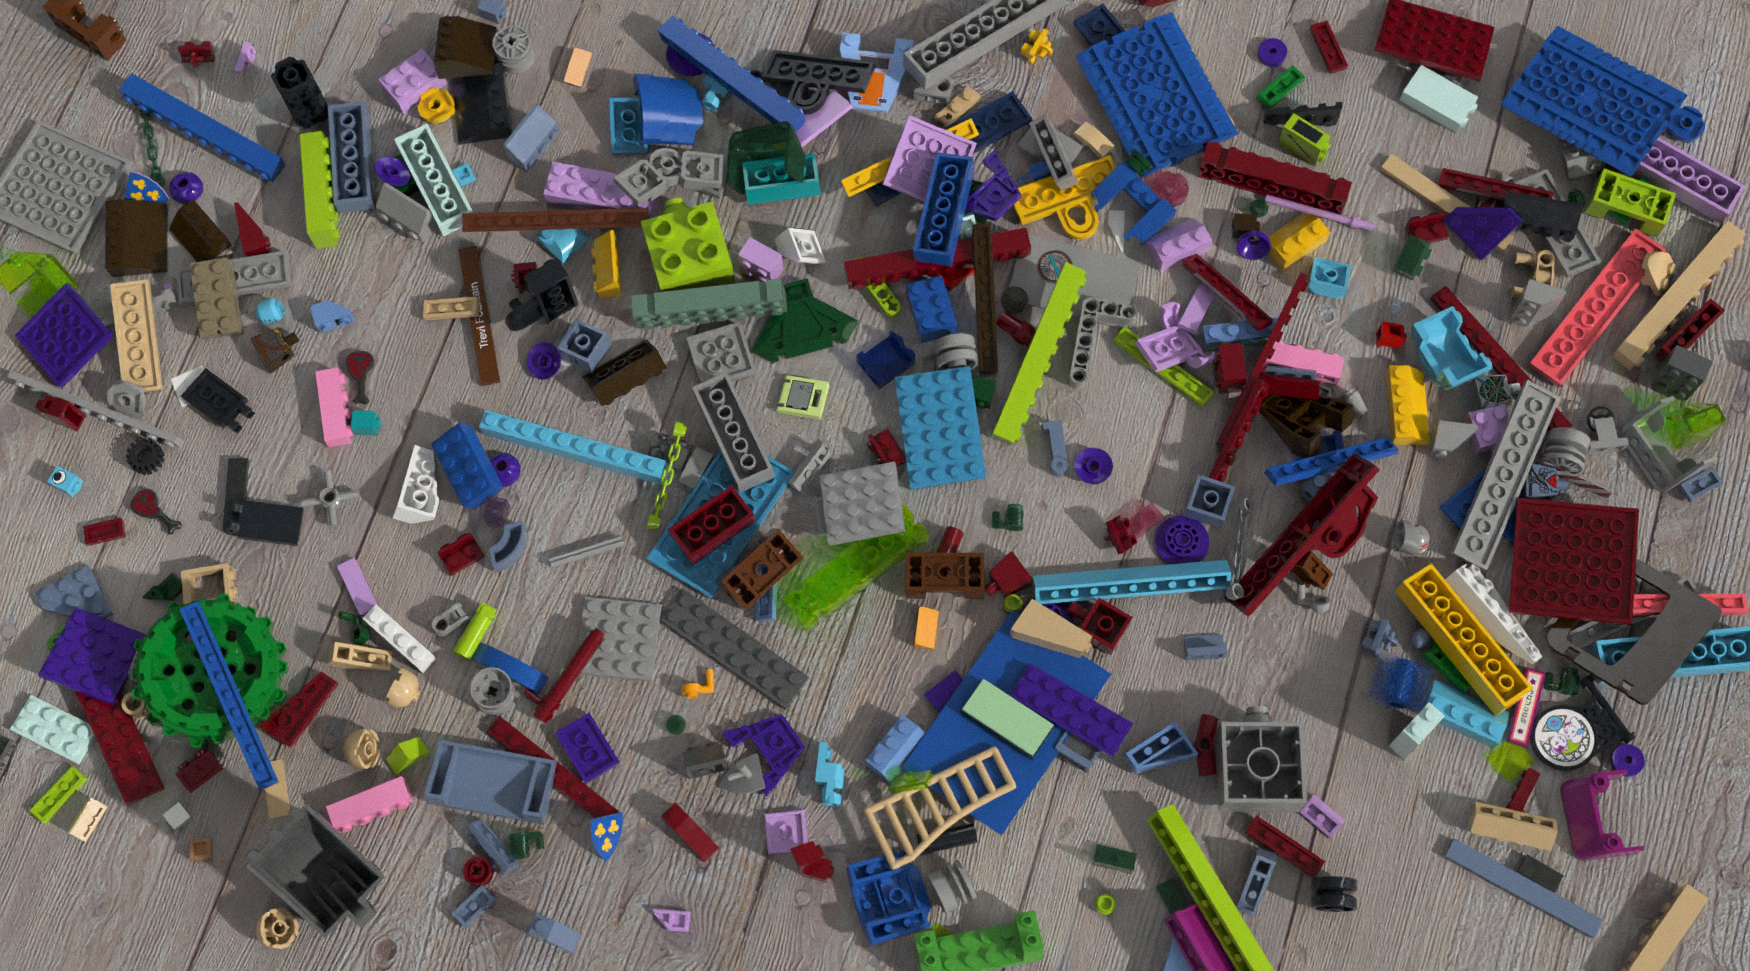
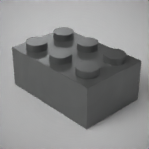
M1676 345L1659 365L1650 385L1659 391L1673 395L1678 400L1687 401L1705 381L1713 361Z

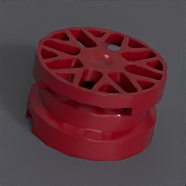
M482 857L469 859L463 868L465 880L475 887L488 885L494 875L492 865Z

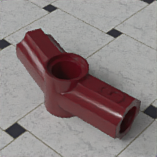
M1006 311L1001 313L996 322L997 326L1009 333L1016 342L1029 347L1036 331L1030 323L1025 320L1020 321Z
M1201 714L1196 738L1192 744L1199 754L1196 758L1199 776L1217 774L1213 747L1219 718L1209 714ZM1199 741H1204L1207 744V750L1200 748Z

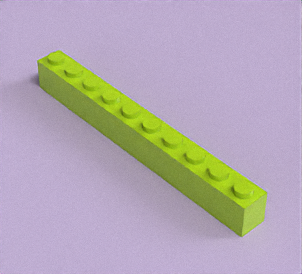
M1067 262L1063 265L991 437L1010 445L1015 441H1019L1022 431H1020L1021 425L1026 424L1030 415L1027 414L1029 406L1033 407L1037 399L1034 394L1043 385L1042 375L1044 372L1047 373L1051 366V363L1048 362L1050 356L1056 354L1058 349L1056 342L1058 338L1062 339L1066 330L1063 328L1065 321L1069 322L1073 312L1070 311L1072 304L1076 305L1080 294H1077V292L1086 283L1087 277H1084L1085 270Z
M1174 804L1157 810L1146 820L1237 971H1274Z

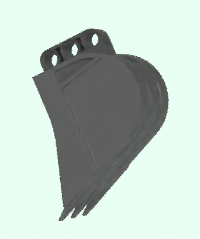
M308 804L302 809L293 807L288 812L293 818L281 830L272 828L267 833L272 839L260 851L251 849L246 854L251 860L245 867L294 909L322 937L326 938L347 916L359 927L363 928L377 914L374 906L365 897L385 876L373 861H369L314 808Z

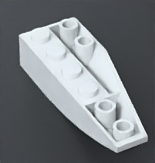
M1466 563L1445 579L1497 643L1532 665L1542 657L1538 648L1532 643L1515 616L1509 613L1508 606L1494 588L1493 583L1483 576L1479 567Z

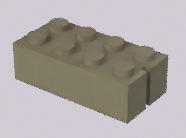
M221 258L189 263L200 337L207 340L223 337L222 335L233 336L243 334L232 260Z

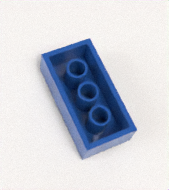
M457 423L431 443L464 508L477 509L504 489L472 425Z

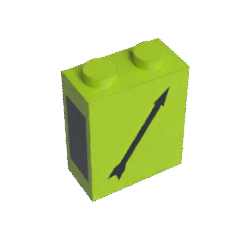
M1293 113L1283 127L1278 144L1313 166H1316L1319 161L1323 162L1327 156V151L1331 146L1329 144L1331 136Z

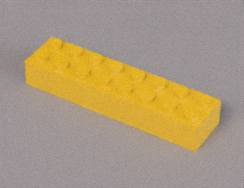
M1432 563L1404 580L1395 590L1396 594L1495 716L1524 698L1533 689L1527 679Z

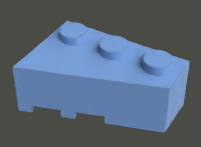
M1175 721L1128 751L1124 759L1136 775L1195 760L1199 754Z

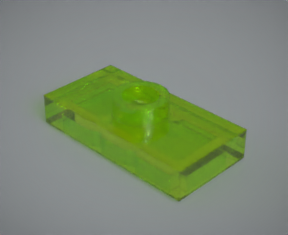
M932 771L908 772L895 775L889 787L891 793L928 788L933 778Z

